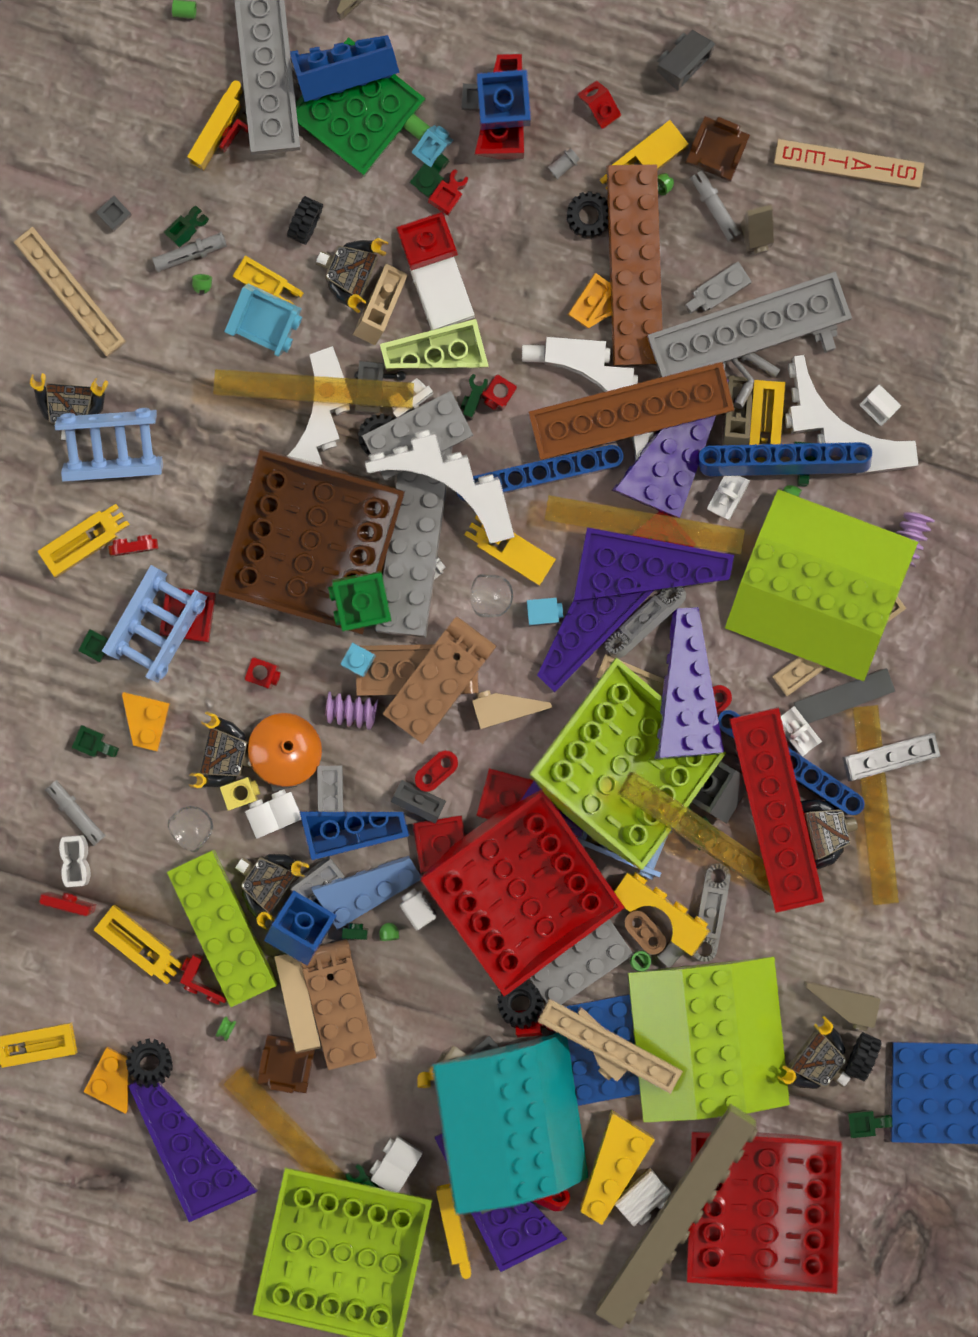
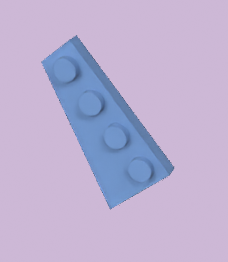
M406 856L378 865V868L369 871L363 870L357 872L356 875L344 879L338 878L332 880V883L322 886L317 885L311 888L322 907L337 915L333 924L338 930L421 880V875L410 857Z

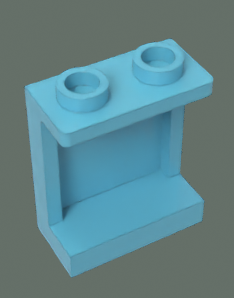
M248 283L241 290L224 332L232 336L239 334L275 351L274 355L279 357L283 352L287 353L292 345L293 339L290 336L293 329L297 330L302 321V317L299 316L302 308Z

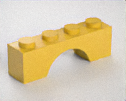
M635 872L634 875L627 873L614 891L625 909L629 912H633L642 906H653L661 909L667 914L672 923L673 934L671 942L693 956L711 931L707 928L708 923L697 915L695 918L691 917L686 913L688 908L678 901L674 904L666 899L668 894L657 886L654 889L646 884L648 880L639 873Z

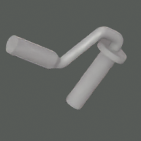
M755 353L740 358L743 362L748 360L774 378L780 371L779 368ZM737 359L732 360L733 364L748 380L744 383L733 403L736 408L742 409L753 389L754 379Z

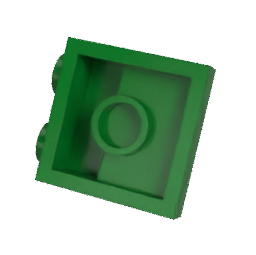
M381 571L332 580L333 586H329L328 589L331 601H336L338 610L333 611L336 626L341 625L342 631L392 621Z

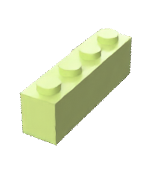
M476 319L380 344L387 372L407 368L489 367Z

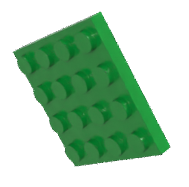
M348 37L344 44L352 46L355 45V42ZM393 74L389 78H380L363 86L358 85L340 93L322 96L317 100L304 101L303 95H301L295 103L297 122L299 126L365 177L402 131L407 120L423 105L426 98L396 74Z

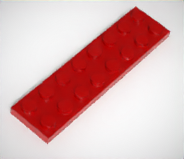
M779 707L730 718L775 913L824 902Z

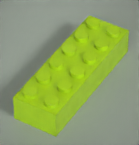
M215 849L168 871L167 874L230 1008L275 987L278 982Z

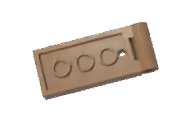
M456 616L384 711L383 715L424 744L497 646ZM456 653L461 656L459 660L454 659Z
M435 644L360 646L375 654L376 657L365 677L356 674L357 696L397 695ZM458 653L454 655L455 660H459L461 657ZM478 672L461 694L479 693Z
M348 939L320 945L308 966L302 962L301 964L327 1068L331 1070L377 1058V1053ZM333 974L334 978L329 979L327 975Z

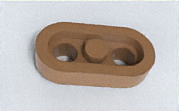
M635 910L628 913L624 924L631 936L647 953L658 954L662 952L666 946V938L658 927L642 911ZM633 919H641V925L634 927L632 925ZM651 937L658 939V943L655 946L649 945L648 941Z

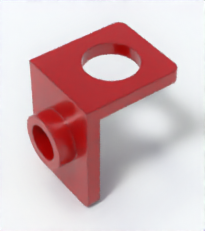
M598 81L593 82L577 94L589 106L602 129L621 116V112L609 90ZM598 89L597 93H595L594 95L587 96V94L592 90Z
M237 119L232 127L228 126L222 135L223 141L219 146L220 150L224 153L226 152L240 129L249 134L248 125Z
M497 374L486 392L483 391L482 398L485 400L484 404L495 411L497 408L503 411L516 391L517 386ZM497 384L507 386L508 394L505 397L499 398L495 396L493 390Z
M253 657L245 680L267 689H272L273 685L277 686L281 672L278 671L279 666ZM258 665H262L267 669V676L262 680H258L253 676V669Z

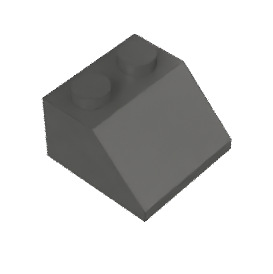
M691 30L687 35L685 33L681 34L674 43L676 47L671 52L666 50L657 60L659 64L656 71L677 91L712 56L715 43L694 30Z
M720 762L691 803L727 824L747 791L743 775Z

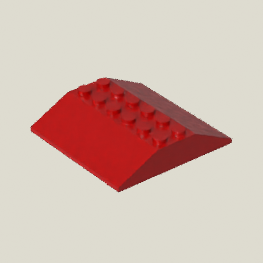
M542 789L496 813L456 842L420 878L504 997L625 908Z
M692 1131L691 1163L712 1131ZM757 1132L752 1142H746L742 1150H744V1153L737 1163L733 1162L729 1167L730 1174L723 1184L719 1182L715 1188L717 1193L710 1204L706 1202L701 1209L703 1214L698 1223H692L689 1227L687 1283L837 1294L842 1141L793 1134Z

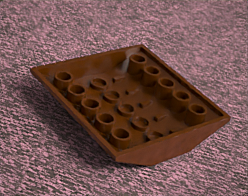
M260 449L218 594L342 629L341 625L336 626L333 611L338 610L336 601H331L328 587L333 586V579L382 571L405 491L332 467ZM365 627L356 628L348 631H352L363 635Z

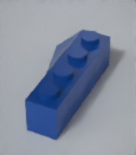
M388 35L357 40L355 45L352 46L338 43L334 44V48L322 51L320 47L310 48V53L299 54L298 50L290 51L304 101L317 100L331 93H340L348 88L358 85L363 86L371 81L389 78L393 74L400 73Z
M404 811L300 812L311 860L409 836Z

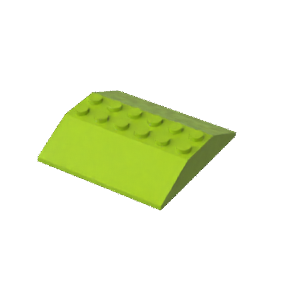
M778 489L744 572L725 628L865 681L918 541Z
M615 658L529 775L547 797L550 798L552 803L590 837L638 869L643 870L726 752L717 755L655 760V753L659 747L658 729L661 728L662 715L660 713L662 697L618 658Z
M774 956L628 973L635 1045L683 1071L671 1094L638 1076L643 1122L699 1120L722 1117L730 1104L746 1114L790 1105L788 1084L777 1078L778 1076L784 1077L786 1075V1070L782 1068L786 1066Z
M285 1167L253 1315L350 1337H402L432 1200Z

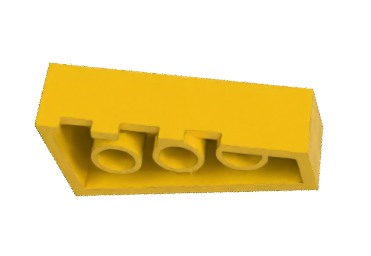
M612 1109L580 1205V1211L601 1225L606 1220L655 1141L653 1135Z

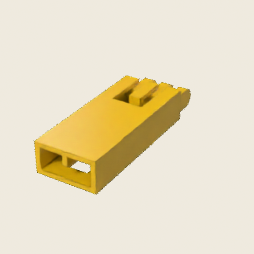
M239 81L231 83L187 156L191 164L203 171L222 142L224 131L228 126L232 125L241 110L238 100L243 93V89Z
M669 120L612 165H634L633 163L639 160V163L642 165L657 164L658 171L684 151L689 143L671 120ZM607 174L599 180L602 184L607 182Z
M754 380L750 440L748 445H759L760 432H771L770 444H781L785 382ZM761 438L760 445L767 444L768 438ZM758 457L755 459V461L762 463L765 462L766 459Z
M117 504L104 512L99 510L37 551L55 578L117 539V533L130 525L128 521H124L120 525L117 524L119 520L125 517L122 512L114 517L111 515L119 509ZM99 523L101 527L93 531L97 538L91 541L86 531Z
M476 515L475 519L478 522L482 523L479 517ZM471 523L469 527L477 532L476 535L469 531H466L464 534L467 538L477 543L479 549L540 586L556 561L555 558L515 533L513 538L505 539L508 543L503 551L489 543L483 524L479 527Z
M116 905L110 908L94 929L95 932L149 975H156L166 984H169L171 980L164 974L165 971L173 977L177 973L170 965L173 963L179 969L183 966L178 959L171 955L173 950ZM146 945L152 949L147 953V956L155 960L153 963L140 954Z
M72 1022L0 1035V1065L2 1068L78 1053ZM25 1042L27 1053L10 1056L11 1052H18L20 1048L19 1045H9Z
M451 1183L437 1186L436 1193L452 1265L459 1263L462 1278L468 1279L471 1276V1265L460 1215L455 1214Z

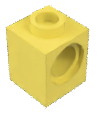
M250 777L220 787L228 811L257 801V795L260 794L256 780L251 781ZM238 786H244L248 790L246 799L239 800L235 796V790Z

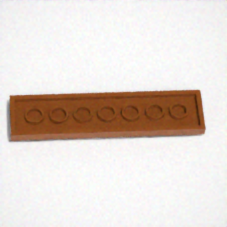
M657 164L608 165L607 196L613 366L656 364L647 336L662 330Z
M723 362L529 411L540 460L735 410Z

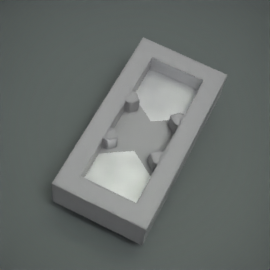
M343 765L317 766L318 812H343Z
M327 856L306 872L304 878L300 877L289 887L292 891H296L314 901L317 897L311 887L332 883V880L343 879L345 876L333 860Z

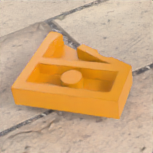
M594 273L567 315L586 328H590L611 316L610 282Z
M123 692L122 698L133 746L158 751L170 703Z
M107 1047L84 1093L126 1114L129 1110V1072L126 1065V1060L128 1059L127 1056Z

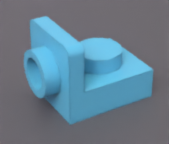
M434 125L427 129L411 153L429 167H432L434 161L453 142V139L449 137L450 134L446 129Z

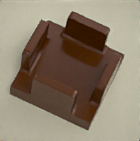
M705 116L691 147L686 164L731 182L750 134L740 131V125L721 117L713 120Z
M267 1034L258 1073V1084L269 1086L268 1089L287 1093H293L294 1091L307 1093L315 1049L296 1054L293 1039Z

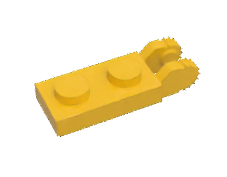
M246 255L232 276L245 285L249 283L291 304L294 303L280 296L284 288L296 297L301 298L304 294L300 289L288 283V280Z

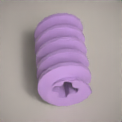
M905 512L903 517L908 522L902 521L899 525L905 531H897L896 534L918 542L927 541L928 538L922 533L923 531L931 532L926 523L935 522V520L919 513ZM918 543L916 550H923L924 547ZM914 552L912 559H919L920 556ZM910 562L909 566L916 567L914 563Z
M328 692L325 710L327 722L331 724L336 717L337 724L341 725L344 719H346L347 726L351 727L354 720H356L357 728H361L363 723L366 722L367 730H370L375 723L378 699L374 706H372L370 698H367L365 703L362 704L361 698L358 696L353 703L351 695H347L345 701H342L341 693H338L336 698L332 699L331 692Z

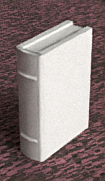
M454 257L412 271L410 269L413 283L416 286L427 317L426 320H428L431 330L475 318Z

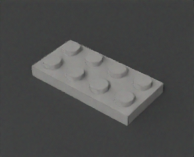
M449 391L372 430L362 437L371 454L383 452L384 455L394 453L393 449L407 445L408 449L413 448L411 438L415 437L414 433L429 429L430 433L435 432L440 453L474 435L452 392ZM382 470L380 472L386 481L405 470Z
M609 919L530 977L535 987L538 988L546 1003L551 999L562 1005L629 959L633 952Z

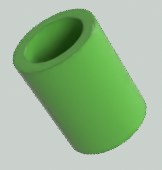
M173 0L172 17L195 19L196 2Z
M413 114L403 128L420 140L430 126Z

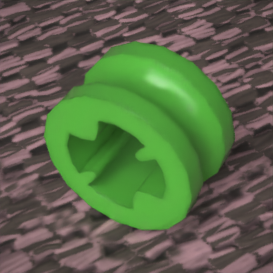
M225 1016L216 1033V1037L222 1036L224 1041L227 1042L237 1021L231 1022Z

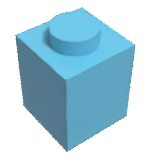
M557 598L527 600L529 626L559 623V618L563 617L562 603H557Z
M352 643L340 665L365 677L376 655Z

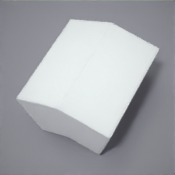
M880 385L859 404L880 426L901 407Z

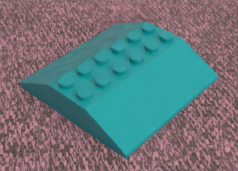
M556 1033L432 1064L455 1214L515 1206L558 1194L589 1178L567 1037Z

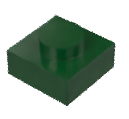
M89 629L78 651L101 663L105 656L102 650L108 638Z
M349 923L348 927H343L342 938L367 940L369 928H363V923Z

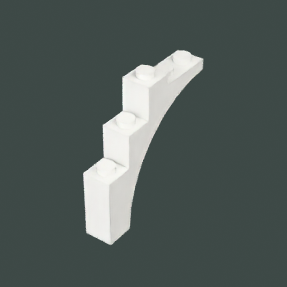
M546 338L544 365L560 367L580 374L598 385L604 392L638 383V375H633L634 368L604 366V363H609L610 348H606V341ZM654 432L632 437L635 461L639 458L648 441L653 438Z
M333 346L309 354L315 383L312 414L304 434L296 447L288 455L321 465L323 463L318 449L322 448L323 451L337 447L336 443L340 441L331 413L336 412V415L350 411L349 407L354 405Z
M804 355L792 358V363L788 364L790 378H794L795 387L791 389L793 403L797 402L798 406L790 407L788 413L785 414L786 428H791V434L821 430V434L817 435L818 443L862 442L868 444L873 452L871 467L866 472L856 473V475L909 469L918 466L915 441H891L875 438L857 431L840 420L826 406L816 392L808 374ZM857 455L855 457L858 460L866 459V457L863 455Z
M429 429L414 433L415 437L411 438L413 448L408 449V446L405 445L394 448V453L392 454L374 453L369 455V460L365 461L368 473L382 470H407L425 474L445 483L459 493L474 509L485 528L490 543L514 537L499 478H493V474L479 477V482L474 483L467 455H461V452L449 454L446 456L447 460L442 461L435 432L430 433Z

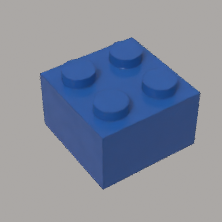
M527 70L477 74L481 130L531 126Z
M293 891L271 925L264 941L308 966L337 915L298 892Z

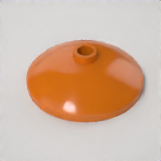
M278 713L268 716L254 728L248 741V757L252 768L260 778L275 786L292 787L305 782L314 774L321 761L322 746L318 733L308 721L294 714ZM284 743L291 744L292 750H286Z

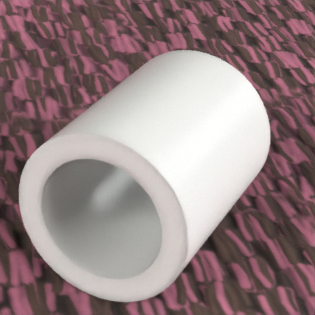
M522 345V362H545V345Z

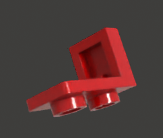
M196 953L192 955V958L187 957L181 968V971H184V975L180 983L185 985L184 989L194 994H197L198 991L206 994V999L217 1005H220L221 1002L226 1003L227 999L224 994L194 980L204 957Z

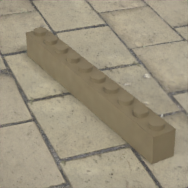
M730 1104L597 1304L596 1314L619 1329H622L625 1323L630 1324L636 1315L635 1308L639 1303L643 1304L650 1293L648 1291L652 1283L655 1285L658 1283L663 1274L661 1269L665 1263L670 1264L676 1255L675 1248L679 1243L683 1244L690 1234V1231H688L692 1223H698L703 1214L701 1209L706 1202L708 1204L712 1202L717 1193L715 1188L719 1182L723 1184L730 1174L729 1167L733 1162L737 1163L744 1153V1150H742L746 1142L751 1143L758 1131L755 1129L756 1119Z

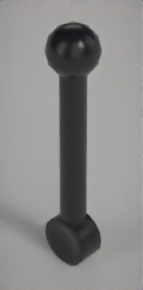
M358 371L354 374L356 380H358ZM399 371L397 374H384L383 378L404 381L406 374L403 371Z

